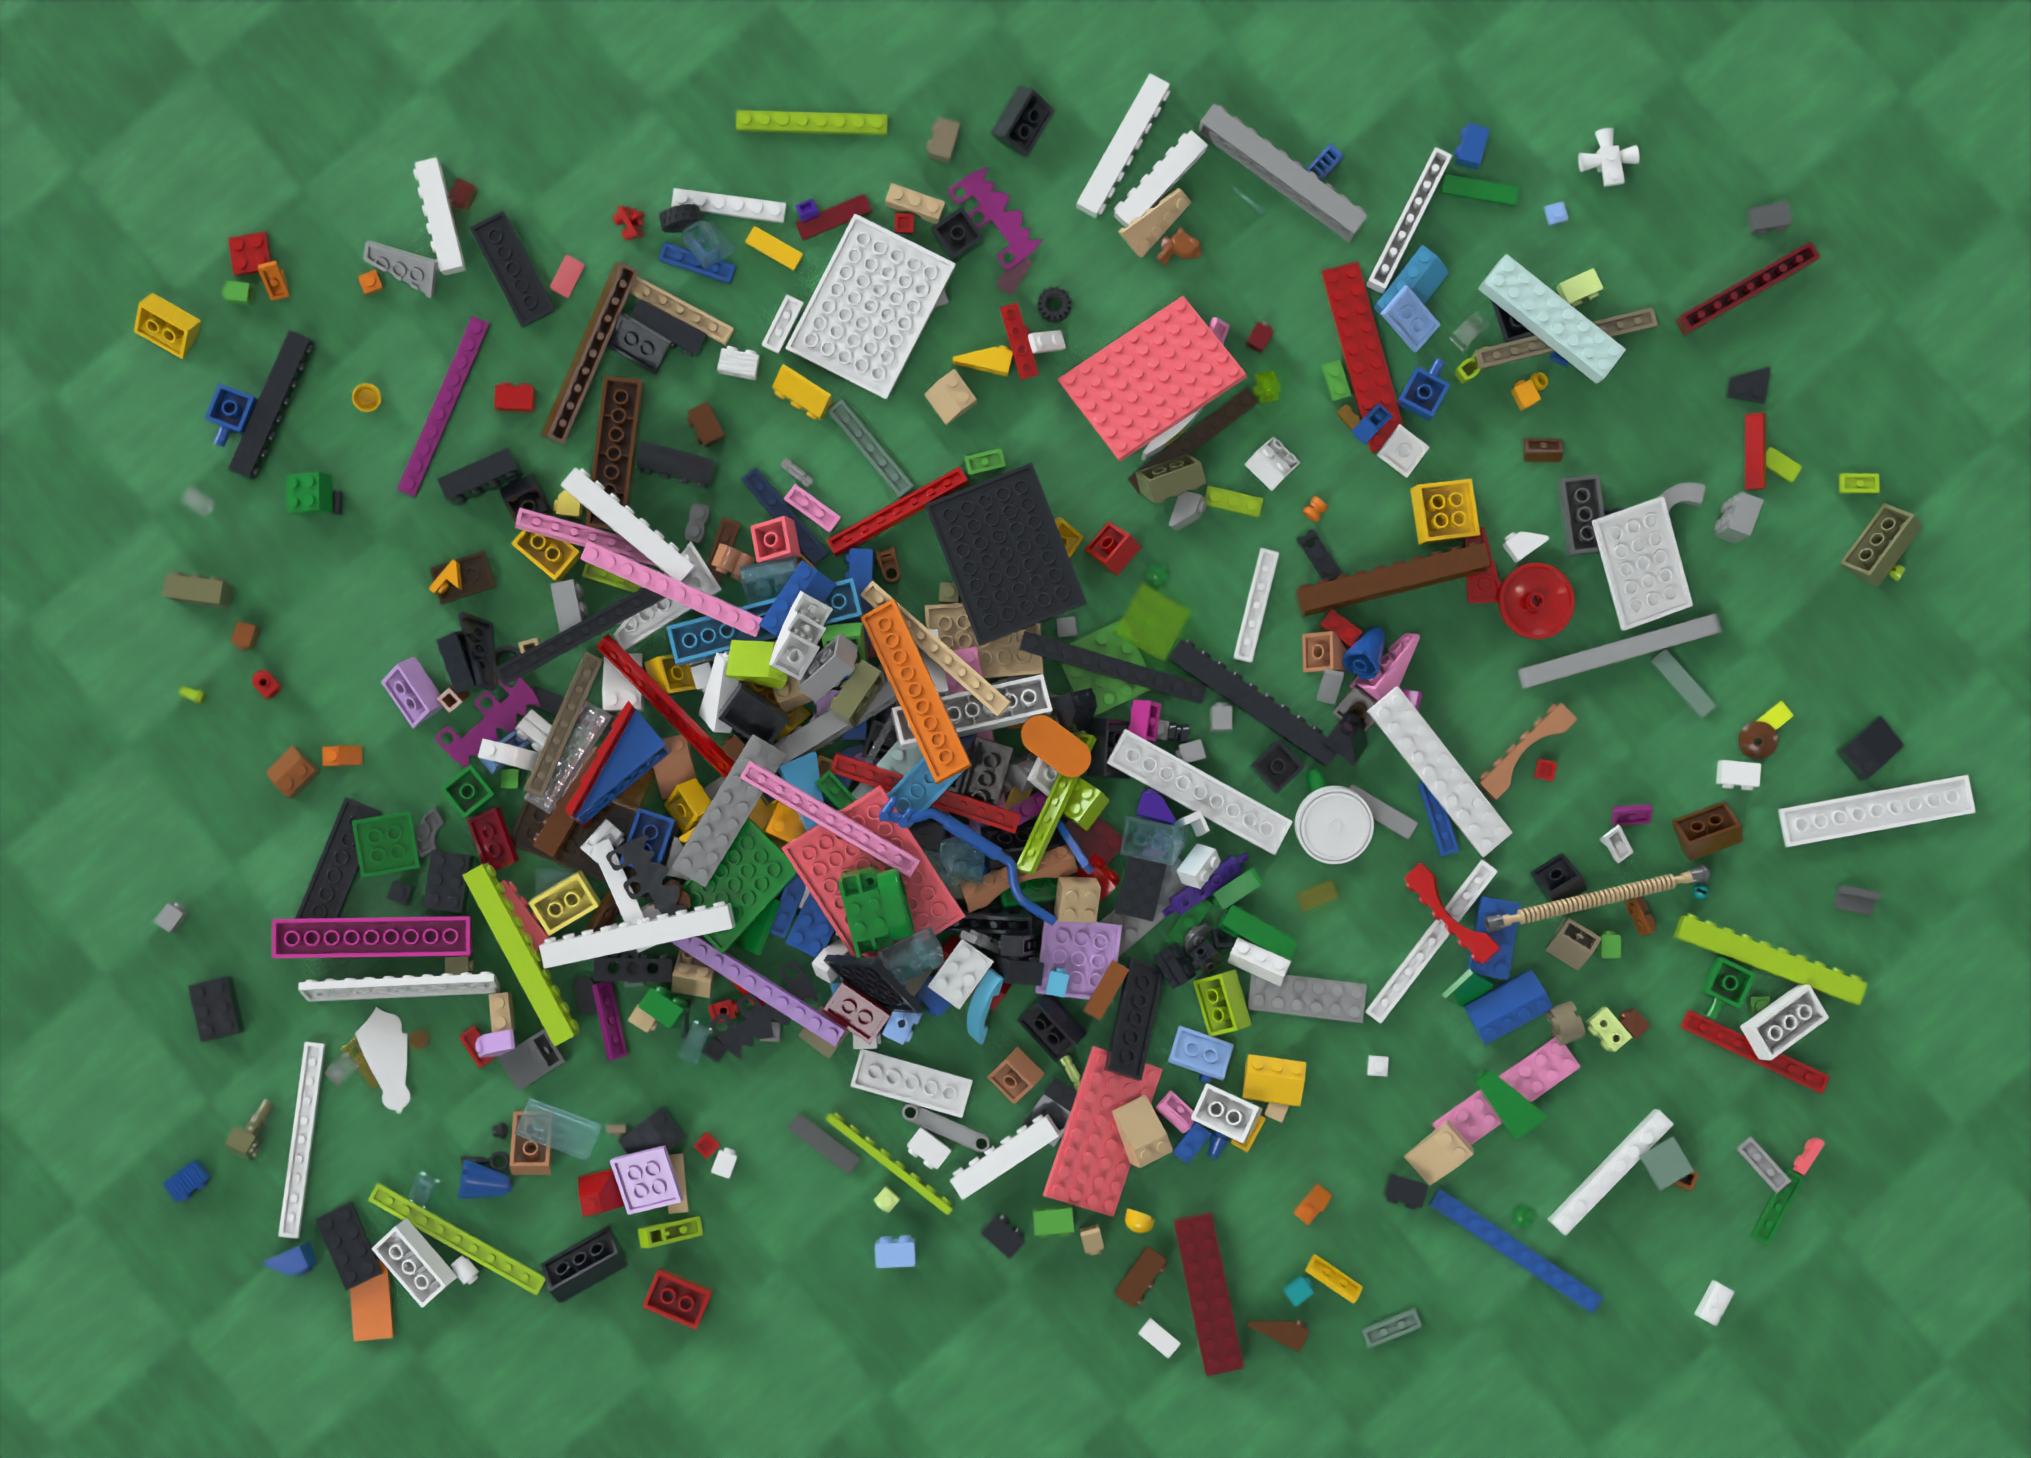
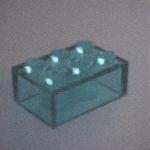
M791 556L741 566V582L747 605L777 598L798 567L797 557Z
M931 927L878 952L883 966L895 975L896 980L902 984H905L907 980L913 977H920L930 969L940 967L945 962L941 944Z

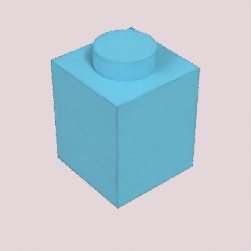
M1055 967L1054 971L1050 970L1045 994L1065 998L1069 974L1066 973V969Z

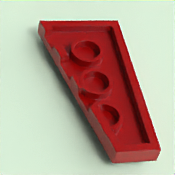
M1479 527V536L1464 538V548L1473 542L1485 543L1490 567L1487 572L1466 577L1467 604L1498 603L1501 582L1495 569L1496 566L1492 559L1484 527Z

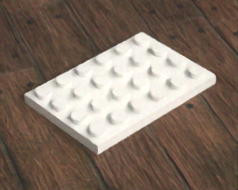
M1660 496L1592 521L1621 630L1625 631L1693 606L1664 497Z

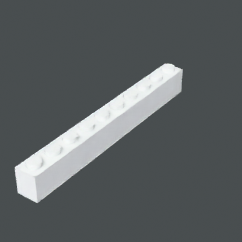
M724 901L713 903V907L706 908V905L695 907V911L679 910L675 912L676 915L672 916L664 913L657 915V919L650 920L649 917L641 918L635 924L627 921L620 923L619 927L616 928L608 925L601 927V931L593 932V929L582 931V935L578 936L571 933L563 935V939L556 940V937L545 939V943L539 945L544 968L732 929L736 924L731 903L725 904Z

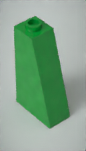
M1483 1069L1475 1075L1474 1084L1512 1139H1519L1548 1118L1493 1071H1485Z

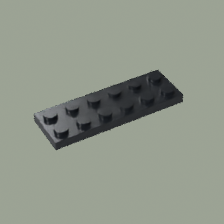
M504 211L470 227L522 328L556 312Z
M1131 957L1128 958L1126 968L1129 969V972L1123 981L1104 1070L1141 1081L1164 974L1159 966Z

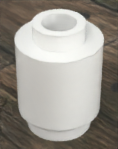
M463 1255L451 1264L452 1271L463 1284L468 1283L470 1285L479 1278L477 1276L479 1273L477 1268Z

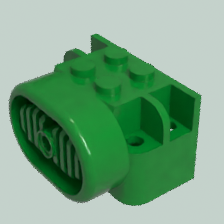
M870 866L841 873L838 885L857 958H860L862 953L877 952L879 949L891 946L894 941L910 938L914 935V925L904 882L897 868L880 871L877 867Z

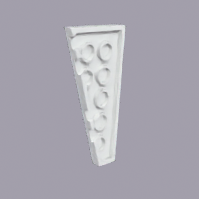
M690 541L681 555L683 557L685 554L694 561L695 569L683 583L714 596L722 591V589ZM666 598L625 620L613 635L620 646L626 651L687 613L691 608Z

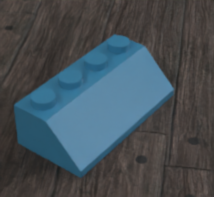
M1422 245L1376 303L1374 310L1380 314L1405 285L1409 286L1425 305L1449 274L1448 269L1437 255Z

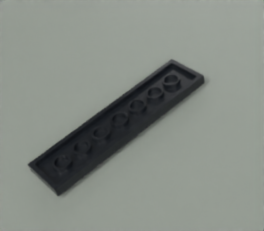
M345 797L295 919L339 918L359 870L352 820L381 816L383 811Z

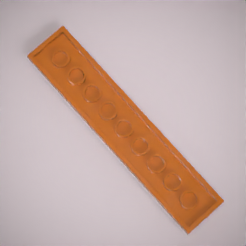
M892 599L861 616L860 618L935 782L939 784L971 767L972 764L896 600Z

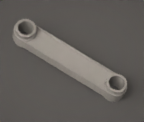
M909 1103L902 1109V1116L907 1121L978 1152H985L990 1147V1139L986 1135L923 1107ZM913 1107L916 1110V1115L908 1117L905 1114L906 1108ZM979 1138H984L987 1141L985 1148L977 1147L976 1141Z

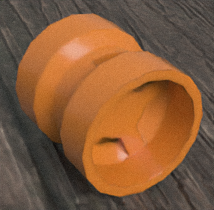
M1313 496L1310 500V505L1306 506L1302 513L1317 523L1321 518L1320 515L1326 512L1329 507L1324 501Z

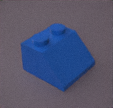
M307 1242L263 1261V1264L289 1276L296 1273L298 1277L312 1271V1266L318 1264L310 1243Z

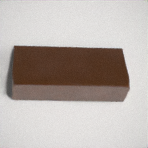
M1523 439L1524 462L1562 461V439Z

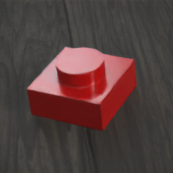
M895 213V234H914V214Z
M1538 758L1533 778L1553 782L1557 763Z
M707 1131L693 1146L705 1159H708L721 1144Z

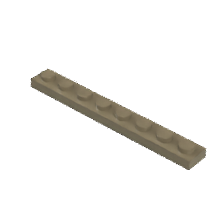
M584 652L525 784L524 791L539 798L543 797L603 659Z

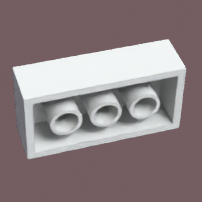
M1796 985L1741 1025L1740 1028L1758 1059L1772 1060L1829 1017L1810 985Z
M407 1218L396 1225L371 1248L421 1308L432 1301L457 1278L456 1274Z

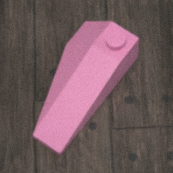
M1403 634L1388 648L1389 652L1382 656L1380 669L1375 678L1361 679L1358 678V675L1351 683V689L1357 684L1379 701L1396 686L1399 687L1420 639L1419 634Z

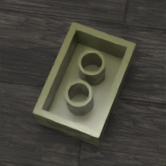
M1188 453L1135 472L1140 493L1155 503L1163 502L1170 496H1180L1184 491L1189 489L1196 490L1201 487L1200 485L1206 484L1201 462Z
M173 571L172 574L165 573L162 596L172 601L230 609L234 586L228 584V580H223L220 577L211 576L209 579L199 574H192L190 577V575H186L183 572Z
M863 659L860 663L854 665L855 670L849 679L844 680L841 685L842 690L830 701L831 706L829 707L835 717L854 729L887 681L882 671Z

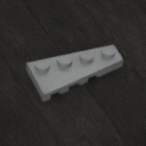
M370 240L365 242L364 260L384 272L391 273L399 281H405L413 289L424 292L425 296L429 298L434 297L437 260Z

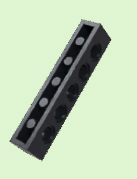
M959 904L965 917L943 930L951 932H962V930L970 932V930H974L978 933L1032 935L1036 919L1033 913L1022 906L1003 908V905H988L969 912L966 904Z

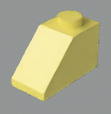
M564 490L558 495V500L554 502V511H556L559 517L582 519L584 505Z

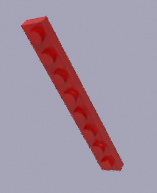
M958 467L826 541L835 557H838L849 551L850 548L858 546L925 509V504L948 496L969 484L968 479L961 468Z
M1686 1011L1680 1028L1823 1094L1830 1076L1782 1053L1772 1060L1758 1059L1745 1036L1695 1012Z

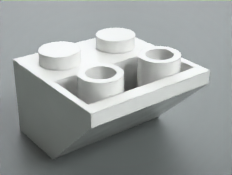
M1273 436L1245 463V466L1273 491L1300 462L1294 454L1290 453Z

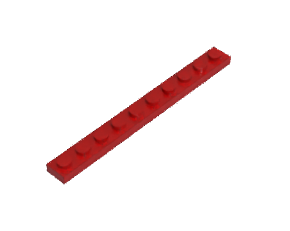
M609 634L605 635L596 648L726 778L735 762L633 660L616 640Z
M836 753L830 770L832 773L874 787L881 785L884 790L889 792L905 776L840 753ZM945 790L931 805L1014 834L1022 815L950 790Z

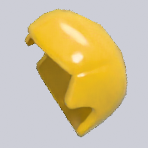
M363 383L354 389L352 401L358 410L367 413L372 412L381 404V393L373 384Z
M1127 1209L1125 1223L1130 1230L1135 1233H1146L1153 1228L1155 1220H1152L1151 1216Z

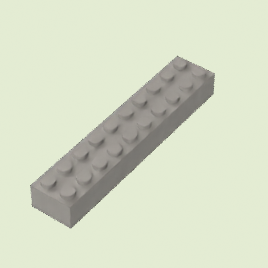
M1213 104L1200 121L1198 133L1350 243L1368 216L1365 214V210L1360 206L1351 204L1350 199L1345 195L1336 193L1330 184L1321 182L1315 173L1306 171L1300 162L1292 161L1288 158L1289 155L1285 151L1277 150L1273 147L1274 145L1270 140L1262 139L1258 136L1256 130L1244 126L1241 119L1229 115L1223 106Z

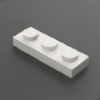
M786 294L762 343V347L780 354L804 302Z

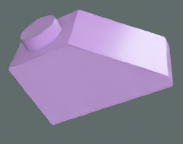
M513 1029L484 1034L477 1038L475 1048L479 1058L502 1056L515 1049Z

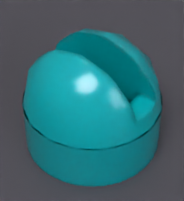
M1697 884L1693 887L1692 894L1696 899H1705L1709 894V890L1704 884ZM1697 889L1705 891V894L1697 892Z

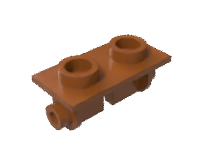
M1636 897L1624 901L1640 936L1651 934L1657 930L1655 927L1657 924L1651 913L1644 914L1645 911L1649 910L1644 897Z

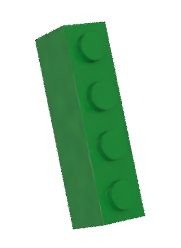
M1232 904L1227 908L1218 928L1235 938L1239 937L1289 961L1291 960L1299 942L1295 941V937L1288 933L1283 934L1278 931V927L1275 925L1266 924L1261 921L1262 919L1259 916L1245 912V909L1240 905Z

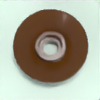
M1755 721L1743 727L1739 734L1738 742L1741 751L1746 756L1752 759H1764L1772 755L1776 750L1778 736L1775 729L1768 723ZM1756 738L1762 739V743L1759 745L1755 744L1754 741Z

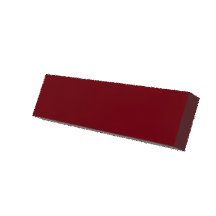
M864 193L819 212V216L804 222L800 220L795 222L802 241H805L850 222L854 214L861 217L872 212V209Z

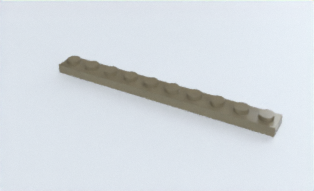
M1653 307L1592 322L1611 338L1658 326ZM1532 336L1478 349L1474 353L1479 370L1556 351L1537 336Z

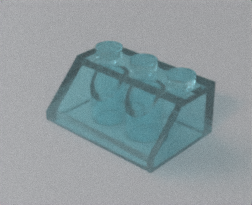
M1127 816L1120 854L1173 865L1185 847L1188 827L1137 816Z

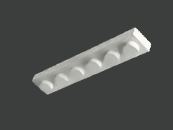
M677 188L673 190L671 207L695 204L699 206L702 213L784 223L787 206L786 203Z

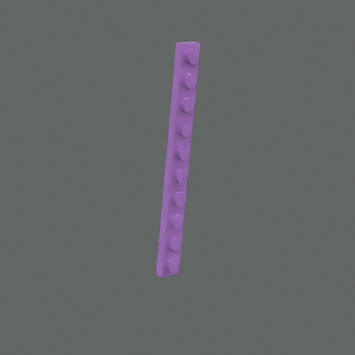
M695 936L673 941L674 945L836 1047L845 1033V1027L728 953L721 954L703 937Z

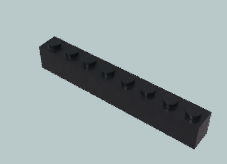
M291 330L288 331L228 470L253 481L255 477L259 476L262 461L269 454V445L276 438V429L278 425L282 424L284 411L291 404V395L299 386L300 381L298 379L301 373H304L306 370L308 357L314 352L315 342L310 338Z

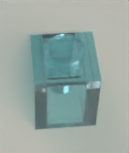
M697 1021L693 1022L684 1040L679 1057L696 1065L713 1030Z

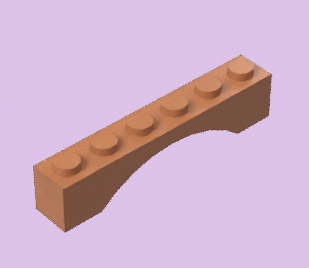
M1554 703L1546 711L1548 715L1544 719L1540 717L1533 724L1534 728L1530 732L1528 730L1519 737L1521 741L1517 745L1512 744L1506 750L1507 755L1503 759L1499 757L1492 764L1494 768L1490 772L1486 770L1479 777L1481 781L1477 785L1493 801L1497 800L1510 787L1514 766L1526 748L1543 737L1565 733L1578 720L1562 703L1558 705Z
M1068 844L1044 852L1034 875L1017 870L1018 882L1021 883L1042 877H1065L1078 872L1074 855ZM1007 867L959 884L963 900L969 912L988 906L994 898L1010 888Z

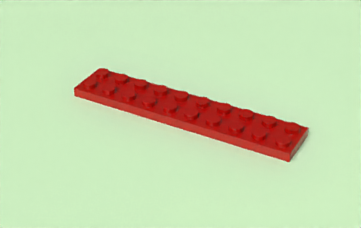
M1358 262L1323 270L1321 275L1361 420L1379 403L1393 416L1367 442L1370 453L1380 451L1399 424L1403 426L1360 266Z

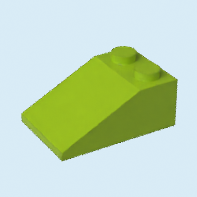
M731 641L725 677L782 690L787 682L788 674L769 665L776 642Z

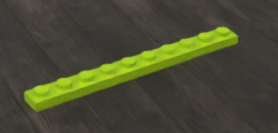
M377 1183L368 1199L371 1203L401 1220L407 1218L417 1229L536 1296L546 1281L545 1276L381 1183Z

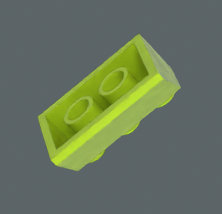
M1236 969L1193 981L1209 1036L1237 1031L1252 1025Z

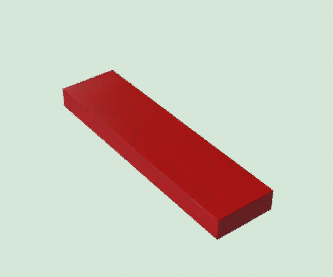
M1763 412L1745 414V490L1748 491L1766 489V413Z

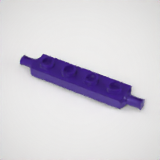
M1244 852L1238 858L1232 855L1228 856L1220 862L1201 889L1187 885L1169 898L1170 906L1162 910L1163 915L1167 918L1173 912L1180 915L1187 912L1242 873L1241 864L1249 860L1248 855Z

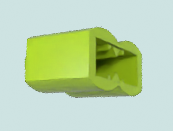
M1474 353L1471 358L1463 361L1453 374L1461 384H1464L1485 369L1479 370Z

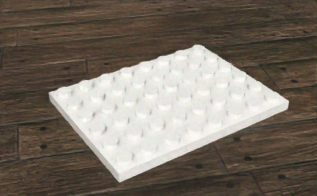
M854 214L785 349L887 400L956 264Z

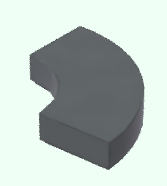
M434 807L427 812L419 823L415 841L420 859L431 854V850H438L436 844L437 834L440 828L446 824L438 807Z

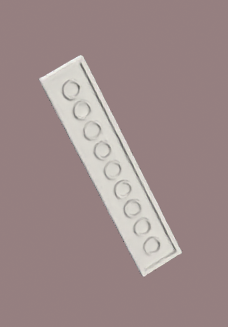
M1396 686L1367 711L1482 857H1485L1513 833L1399 687Z
M1124 729L1107 760V764L1194 812L1201 810L1203 817L1272 855L1276 854L1293 822Z
M1968 775L1778 809L1785 847L1976 813Z
M465 972L461 973V975L444 973L441 976L424 974L422 977L404 975L402 978L384 976L383 979H375L374 977H365L363 980L345 978L343 981L325 979V981L317 982L310 979L305 982H299L298 990L308 1002L501 993V985L496 976L491 972H481L475 975Z

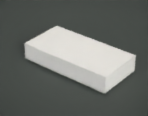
M1149 1318L1138 1332L1139 1335L1168 1359L1181 1344L1152 1318Z

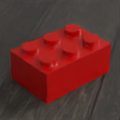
M659 1268L642 1307L696 1330L701 1323L714 1290Z

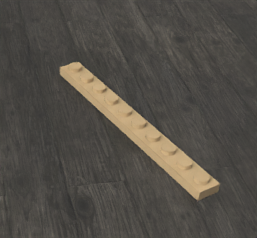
M873 580L860 594L874 608L893 599ZM897 602L916 645L1000 718L1012 703Z

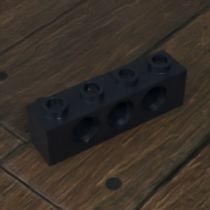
M611 954L594 958L593 981L672 982L674 959H669V955H658L657 959H652L650 955L638 954V958H630V954H619V958H611ZM612 962L619 964V971L617 973L610 971V964ZM633 962L639 966V970L635 974L629 970V965ZM651 963L658 965V971L655 974L650 973L648 970Z

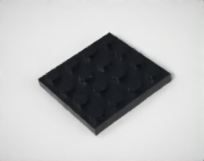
M827 954L823 960L842 981L845 980L888 1011L919 1014L923 1008L917 1002L918 999L906 990V986L898 982L895 975L883 966V962L876 957L866 958L861 956L857 958L851 955Z

